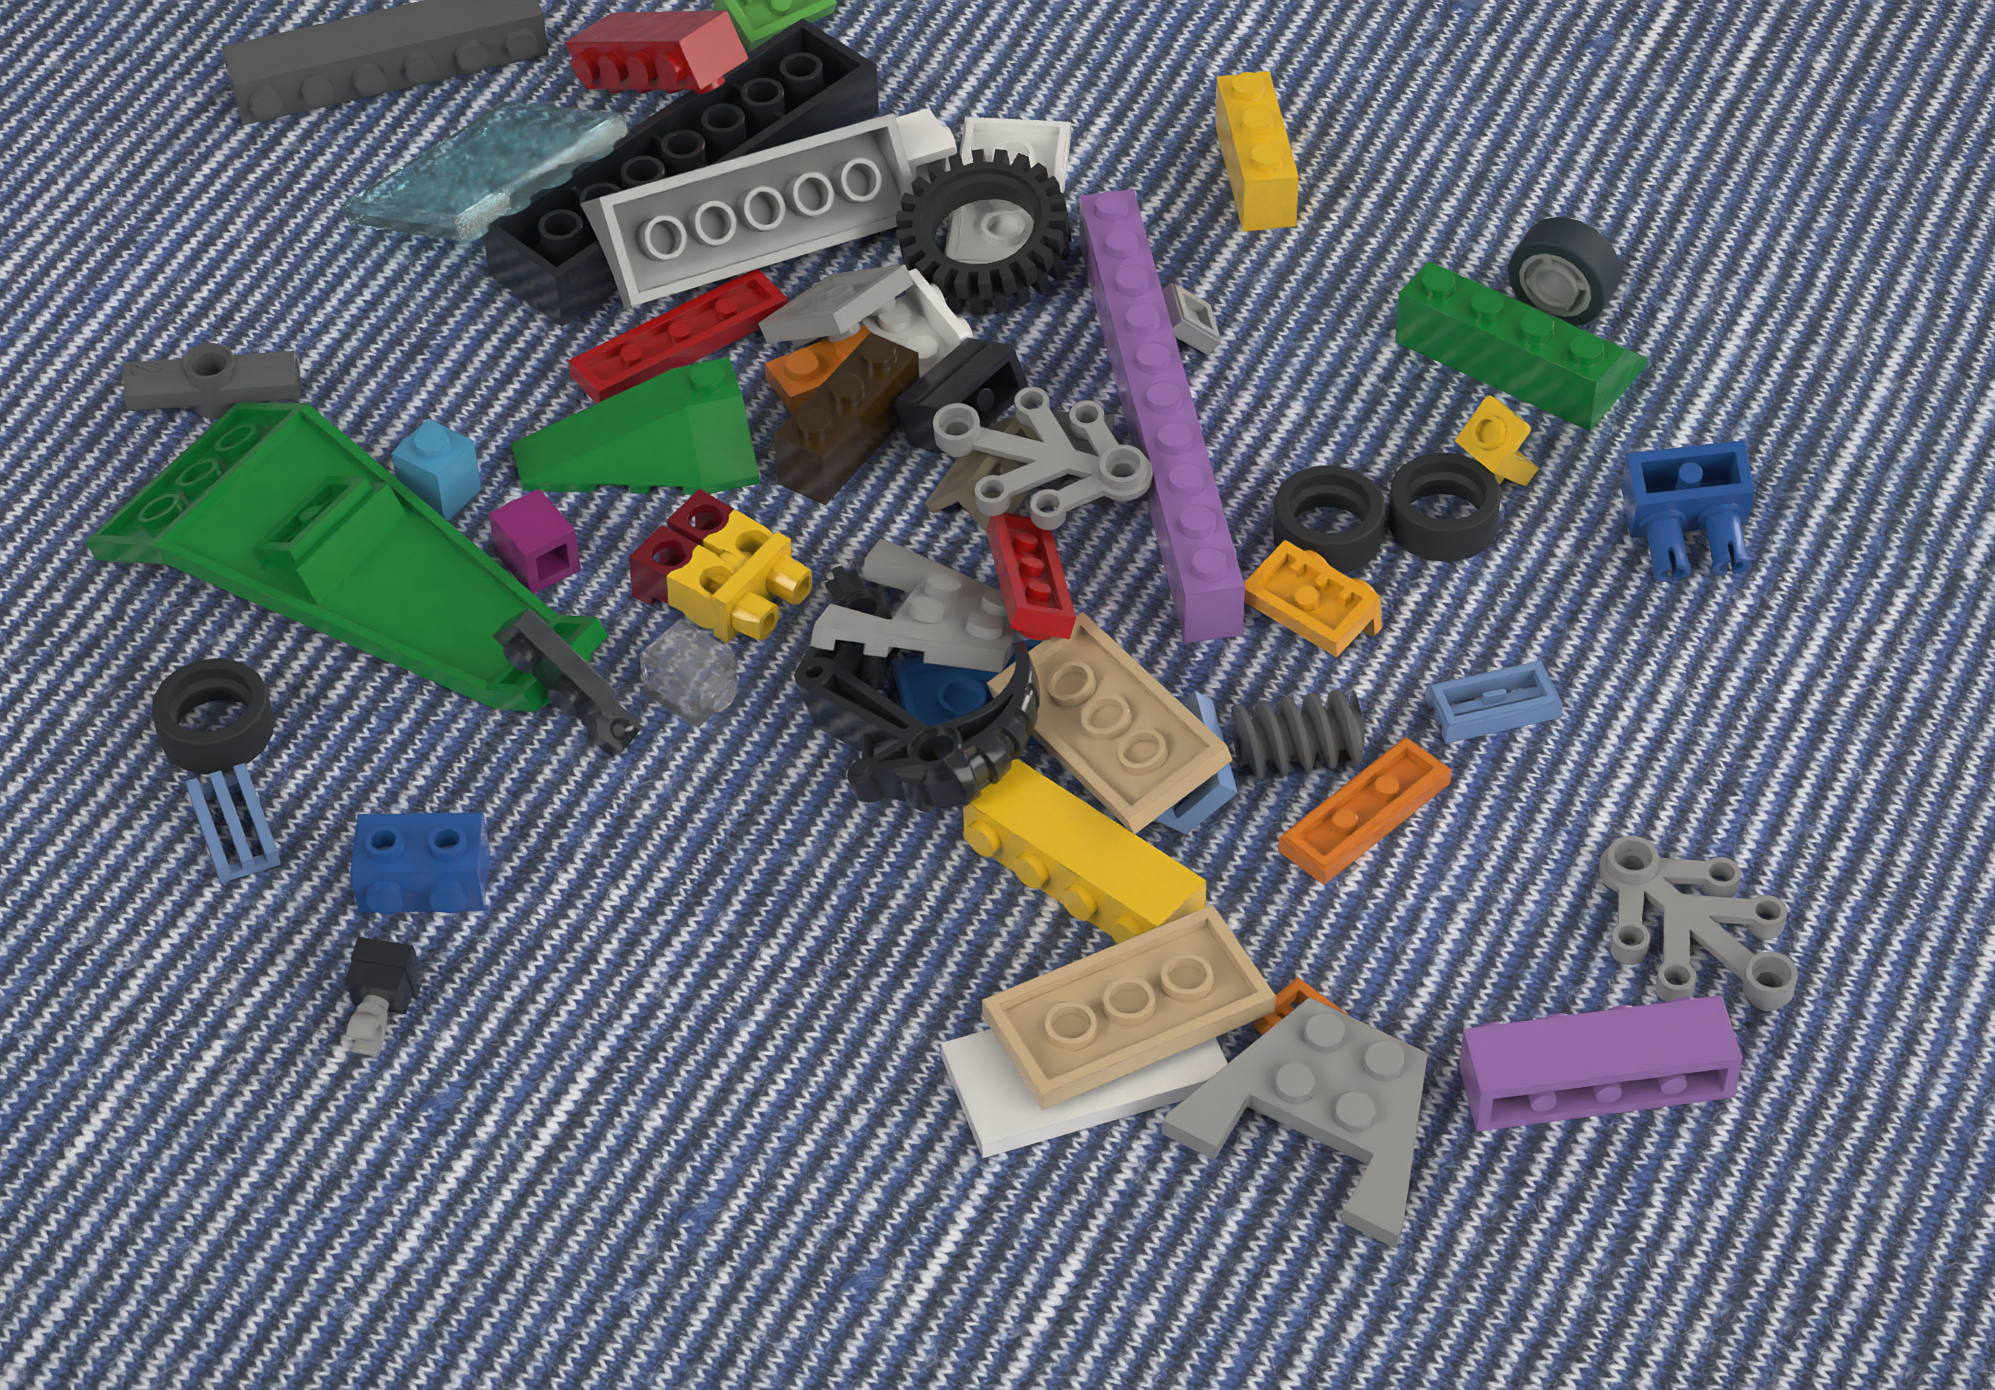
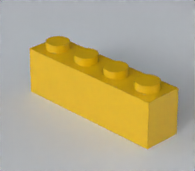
M1019 759L1011 762L1012 768L998 783H990L981 790L982 795L967 806H963L964 839L978 854L994 858L1015 872L1025 885L1033 889L1039 888L1062 903L1073 917L1081 921H1089L1110 935L1117 944L1206 908L1205 879Z

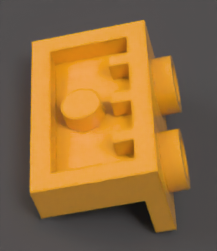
M1284 540L1244 582L1245 603L1336 658L1361 631L1374 637L1382 629L1380 595L1368 583L1359 578H1349L1329 566L1326 560L1316 552L1311 550L1304 551L1287 540Z

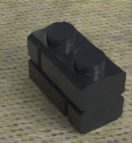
M967 338L896 398L893 405L907 440L913 448L929 451L935 448L937 452L945 453L935 442L933 428L934 416L942 407L954 403L966 404L978 413L980 427L987 428L1015 404L1016 394L1029 386L1016 351L1010 344L993 341L988 344L986 340Z

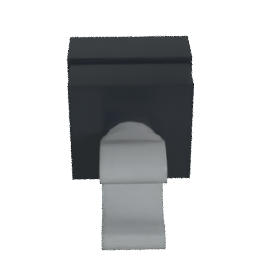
M357 937L350 958L351 965L345 984L353 1005L358 1007L351 1016L346 1037L355 1039L352 1048L353 1053L378 1057L385 1037V1027L388 1019L387 1011L406 1014L411 998H418L424 975L413 945Z

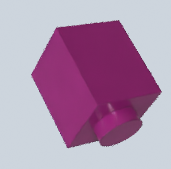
M540 489L510 501L504 506L488 513L495 554L513 576L533 594L581 571L576 531Z

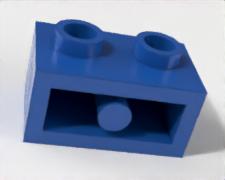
M484 813L358 814L350 868L358 912L393 914L396 912L457 913L460 911H484L490 862V847Z

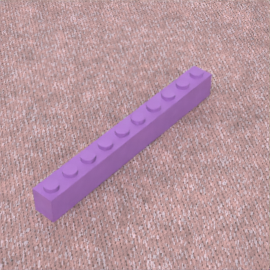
M1134 189L1079 196L1080 248L1132 446L1144 454L1152 466V484L1145 493L1183 641L1184 643L1242 636L1245 586Z

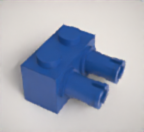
M1745 440L1627 453L1621 489L1630 538L1647 536L1653 564L1652 572L1656 581L1667 582L1669 578L1667 570L1672 569L1674 581L1684 579L1692 572L1683 537V532L1706 530L1712 557V570L1716 575H1727L1726 564L1729 563L1731 564L1732 574L1743 572L1749 568L1751 564L1747 555L1741 525L1748 524L1755 489Z

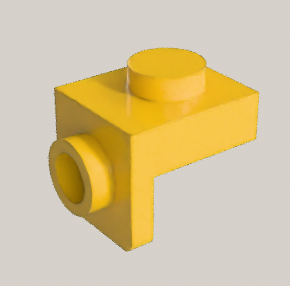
M1486 396L1454 441L1476 458L1475 460L1488 468L1495 475L1498 484H1501L1504 478L1527 486L1539 469L1537 465L1518 451V448L1530 433L1531 426L1497 398Z

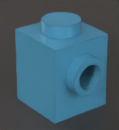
M429 418L410 436L402 439L397 448L391 453L396 478L447 521L453 518L482 490L474 441Z

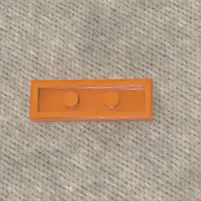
M1405 736L1279 837L1278 851L1322 885H1325L1447 787L1451 782L1452 769Z

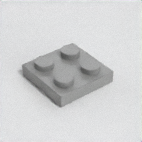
M905 264L830 274L758 324L767 343L791 341L793 346H800L824 336H828L830 342L840 341L856 334L861 329L859 322L864 318L879 315L893 308L897 304L895 297L912 286L913 282Z

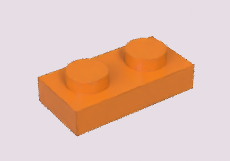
M864 324L860 325L861 329L856 334L846 339L830 342L829 338L764 363L767 382L791 414L795 413L868 336L870 331Z

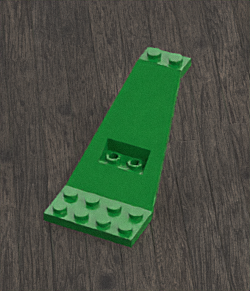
M237 402L85 541L96 560L169 565L494 709L536 712L551 702L547 695L548 689L531 673L522 672L514 667L506 659L503 653L504 647L492 637L505 621L527 609H532L587 663L591 660V653L608 637L598 617L558 615L308 403Z

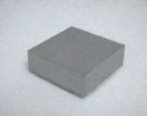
M1170 282L1162 292L1175 337L1206 355L1210 354L1221 344L1211 305L1177 284Z

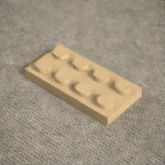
M1084 612L1076 616L1070 639L1052 636L1051 639L1042 641L1029 651L1040 687V706L1038 707V718L1032 736L1132 833H1138L1233 761L1227 745ZM1016 661L987 682L993 698L997 697L1009 683L1015 670Z
M1211 905L982 999V1014L1038 1105L1044 1110L1274 1013L1276 995L1216 908Z

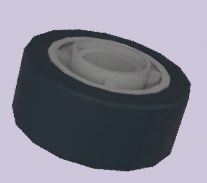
M1565 217L1542 219L1531 227L1514 250L1507 266L1509 284L1518 300L1576 326L1585 325L1600 315L1615 293L1621 280L1620 260L1612 244L1596 229L1579 220Z

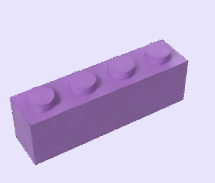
M1722 995L1704 998L1682 997L1672 1002L1635 1007L1619 1005L1604 1011L1574 1015L1558 1013L1543 1019L1505 1024L1502 1022H1489L1479 1027L1463 1029L1459 1070L1476 1132L1735 1098L1743 1058Z

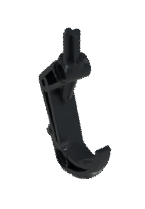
M838 566L831 570L834 579L825 582V588L834 605L887 620L892 619L884 595L878 589L865 587L855 569L846 573L843 566ZM835 639L834 650L810 646L796 669L794 675L795 682L813 724L818 729L862 752L861 758L855 761L849 768L847 778L855 797L865 803H874L887 798L908 802L913 808L929 813L932 807L951 808L958 805L967 806L982 795L981 790L990 783H998L1012 768L1011 762L1018 759L1025 750L1028 738L1032 735L1038 718L1037 711L1040 706L1039 681L1023 640L1012 644L1016 656L1015 670L1009 683L997 697L972 713L932 726H927L878 692L884 688L886 669L899 653L900 648L893 647L887 657L864 654L865 643Z

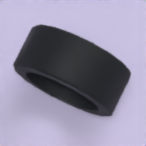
M1442 452L1418 456L1402 465L1391 480L1388 515L1389 529L1396 542L1409 553L1421 558L1442 562H1454L1471 558L1485 550L1497 534L1501 488L1495 475L1482 463L1461 454ZM1434 494L1454 495L1467 500L1478 511L1468 517L1443 520L1421 514L1410 504L1421 497Z
M1337 465L1313 466L1295 472L1280 485L1273 505L1272 529L1276 548L1284 540H1287L1304 551L1311 550L1316 552L1326 560L1329 566L1342 574L1362 568L1377 555L1383 542L1385 505L1383 494L1371 479L1353 469ZM1316 507H1334L1352 513L1360 518L1362 523L1356 528L1341 533H1323L1308 529L1295 518L1302 512Z
M225 658L198 660L178 668L164 679L153 696L152 717L159 743L166 757L183 770L201 774H210L220 770L222 773L234 770L233 766L243 763L248 764L262 753L273 735L274 716L267 687L259 673L243 662ZM229 700L242 703L248 707L245 714L236 722L217 731L197 732L184 729L178 725L182 717L194 707L210 701Z

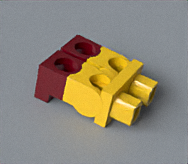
M698 489L667 519V527L661 525L629 556L632 597L650 606L657 600H660L682 611L698 626L714 629V636L726 643H729L739 632L763 642L775 629L779 620L778 605L770 601L775 596H778L792 605H799L810 594L812 589L811 570L792 558L790 538L777 531L773 534L760 523L701 489ZM694 516H695V527H693V526L690 524V520H691ZM657 552H659L658 563L655 562L653 559L654 555Z

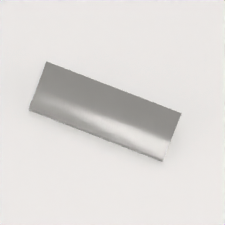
M894 113L606 195L581 203V206L604 251L623 306L628 308L897 227L896 215L897 211H902L900 201L904 193L914 194L911 186L913 182L912 174Z

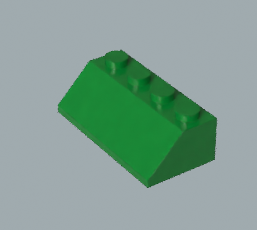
M1430 261L1399 292L1396 343L1588 431L1594 428L1647 366L1648 358Z

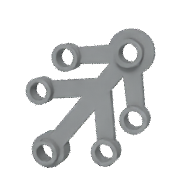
M1026 387L1020 390L1015 396L1014 403L1017 420L1025 426L1033 427L1040 441L980 427L978 413L966 404L954 403L946 405L935 414L933 419L935 442L942 451L950 456L963 457L976 450L1028 463L1000 476H985L976 483V506L985 515L996 516L1004 513L1010 507L1011 497L1066 474L1083 477L1084 479L1058 491L1052 489L1038 491L1031 498L1032 522L1040 529L1052 530L1060 527L1065 522L1066 511L1103 496L1116 501L1133 500L1146 493L1152 484L1153 473L1149 460L1136 447L1118 444L1105 423L1102 406L1095 401L1083 400L1074 404L1069 412V420L1072 434L1078 439L1089 440L1096 455L1074 449L1050 410L1048 394L1038 387ZM1029 404L1040 405L1039 408L1032 410L1024 408ZM1086 417L1095 419L1091 423H1082L1079 420ZM991 492H997L1001 494L999 497L993 499L984 497L986 494ZM1046 506L1057 508L1050 513L1040 511L1041 508Z
M1638 836L1618 838L1603 852L1599 864L1600 877L1607 887L1618 893V924L1612 930L1610 953L1613 958L1627 965L1638 964L1646 959L1651 936L1647 927L1642 925L1644 897L1663 912V964L1658 969L1655 984L1656 993L1663 1001L1672 1002L1678 998L1692 997L1694 994L1697 974L1690 965V936L1743 980V992L1754 1007L1763 1011H1775L1792 1000L1798 978V971L1793 961L1777 952H1761L1754 955L1716 923L1746 924L1748 930L1753 935L1762 939L1778 937L1785 927L1787 907L1777 897L1762 895L1754 899L1732 898L1738 892L1741 878V869L1736 862L1725 857H1715L1708 861L1661 858L1656 847L1650 841ZM1723 876L1729 879V881L1721 882L1712 877ZM1671 884H1698L1707 896L1682 894ZM1768 914L1773 916L1775 919L1765 920L1759 917L1758 915ZM1630 939L1636 941L1639 944L1635 946H1630L1624 944L1621 941ZM1679 979L1683 981L1685 984L1673 985L1669 983L1667 980Z

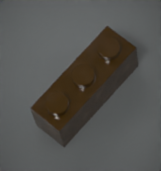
M870 332L774 434L778 484L826 506L901 424L893 404H895L894 400L920 379L918 352Z

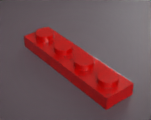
M759 269L752 270L570 359V375L597 404L673 368L689 365L759 330L760 326L758 323L786 305L788 298Z
M1007 512L990 516L986 532L1010 628L1034 640H1049L1052 636L1070 639L1076 615L1052 531L1038 528L1032 522L1031 517Z

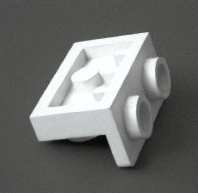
M915 268L908 271L913 285L906 289V295L895 299L897 304L890 310L876 316L866 317L859 324H864L874 334L918 352L919 376L921 378L964 340L974 338L967 321L963 317L957 318L946 305L944 296L938 286L935 284L929 285Z

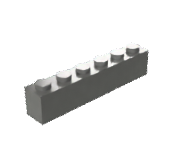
M423 0L222 46L230 89L243 126L549 55L544 15L538 0Z

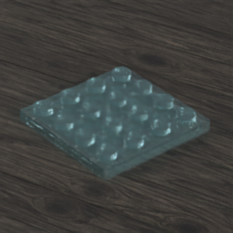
M505 101L341 204V207L349 224L372 227L374 230L398 231L403 235L418 234L429 236L430 239L444 238L457 240L458 243H468L486 234L489 230L487 225L500 216L512 215L528 207L531 203L530 197L542 189L554 188L567 182L573 176L571 171L582 163L596 161L609 155L614 150L612 144L629 134L630 131L622 113Z

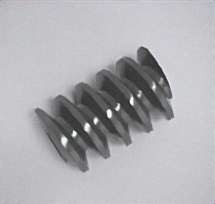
M1339 690L1330 691L1326 699L1325 709L1316 694H1307L1303 699L1301 713L1291 697L1280 699L1277 715L1274 714L1266 700L1258 701L1254 708L1252 720L1242 704L1232 706V733L1238 766L1242 770L1244 764H1249L1257 780L1264 779L1267 761L1271 760L1274 761L1282 777L1288 776L1292 757H1298L1305 772L1310 773L1313 771L1315 756L1319 753L1323 754L1330 770L1337 768L1340 750H1347L1354 766L1361 765L1365 742L1364 727L1359 700L1354 690H1352L1349 705L1342 692Z

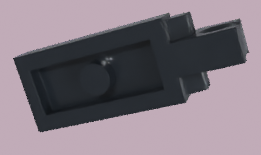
M527 609L505 621L492 636L504 647L503 653L506 659L520 671L531 673L548 689L547 695L550 701L562 712L572 716L575 715L581 720V724L588 728V740L613 757L623 752L643 728L613 698L617 691L532 609Z

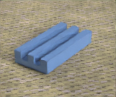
M1541 660L1426 686L1425 700L1429 708H1434L1433 718L1437 726L1442 725V737L1445 744L1561 718L1562 701ZM1536 684H1537L1536 687H1531V688H1527V689H1522V690H1518V691H1513V692L1506 693V691H1510V690H1514V689L1523 688V687L1532 686V685H1536ZM1478 697H1483L1482 699H1478V700H1473V701L1464 702V703H1460V704H1456V705H1451V706L1449 705V704L1456 703V702H1461V701H1465V700H1469V699H1474V698H1478Z
M245 763L233 766L235 775L224 778L221 770L210 773L211 782L200 785L197 778L185 781L220 883L281 865L275 842ZM241 792L263 852L261 855L252 856L230 796L232 793ZM216 798L218 799L240 860L229 865L206 801Z

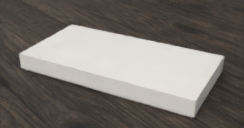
M965 117L960 146V156L963 165L973 163L971 150L984 149L986 162H993L995 149L1007 150L1010 165L1017 154L1020 153L1029 157L1031 168L1038 162L1046 167L1048 178L1054 176L1059 182L1061 193H1064L1071 140V122ZM992 199L965 204L950 213L945 255L957 262L971 265L988 264L1005 259L1016 253L1026 243L1032 233L1034 221L1023 208L1009 201ZM1048 276V281H1053L1054 278Z
M991 1029L941 1043L942 1060L982 1158L1183 1101L1228 1064L1215 1037L1042 1110Z

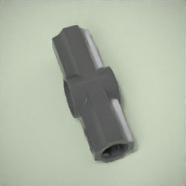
M206 343L190 349L185 354L184 359L123 363L124 399L128 411L193 407V410L202 417L218 419L237 402L301 399L302 385L297 351L233 355L232 351L224 345Z

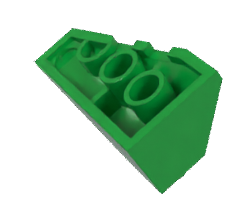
M729 357L673 368L511 443V451L522 491L540 489L546 492L591 493L599 485H629L630 494H649L651 486L683 487L684 495H693L698 489L708 494L760 484L743 397Z

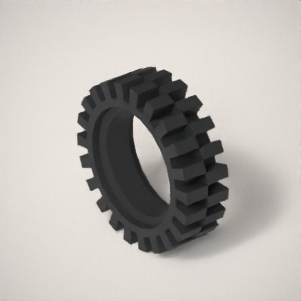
M984 149L971 150L973 163L963 165L960 153L948 157L950 171L945 172L937 162L928 168L931 183L920 176L911 183L914 195L904 193L900 201L902 211H897L896 224L898 230L896 232L903 262L907 270L910 271L916 268L929 285H937L944 299L947 298L948 307L952 312L961 314L965 301H969L972 315H985V302L994 301L996 313L998 314L1009 311L1007 297L1014 295L1021 307L1031 302L1028 287L1031 286L1042 295L1050 288L1048 276L1055 279L1060 277L1063 272L1061 260L1068 261L1071 252L1069 242H1072L1071 229L1064 193H1061L1059 182L1054 176L1048 178L1046 167L1038 162L1031 168L1029 157L1020 153L1017 154L1010 165L1007 150L995 149L993 162H986ZM998 199L1009 201L1023 208L1034 221L1032 233L1026 243L1016 253L1005 259L988 264L971 265L957 262L943 254L934 243L939 226L952 211L965 204L979 200Z

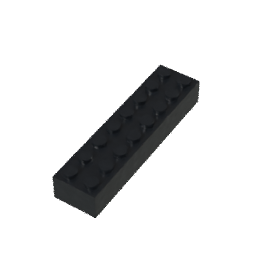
M801 18L747 54L748 60L723 75L725 82L718 88L703 94H696L694 90L687 92L484 224L482 231L489 276L558 325L564 327L618 290L604 251L581 203L873 119L879 115L877 65Z

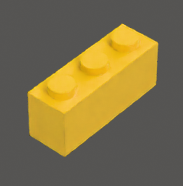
M1270 71L1217 76L1215 127L1242 231L1296 226L1299 176Z

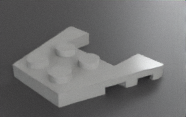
M879 539L865 557L862 579L911 592L891 620L829 604L814 624L810 646L834 650L835 639L865 643L863 649L865 655L887 657L893 647L924 651V663L1001 673L1014 653L1012 644L1022 641L1024 636L1017 630L1010 628L1000 590L890 541Z
M1309 997L1169 1111L1163 1120L1161 1134L1215 1160L1245 1108L1249 1107L1363 1162L1368 1166L1343 1208L1341 1222L1396 1249L1403 1229L1428 1053Z

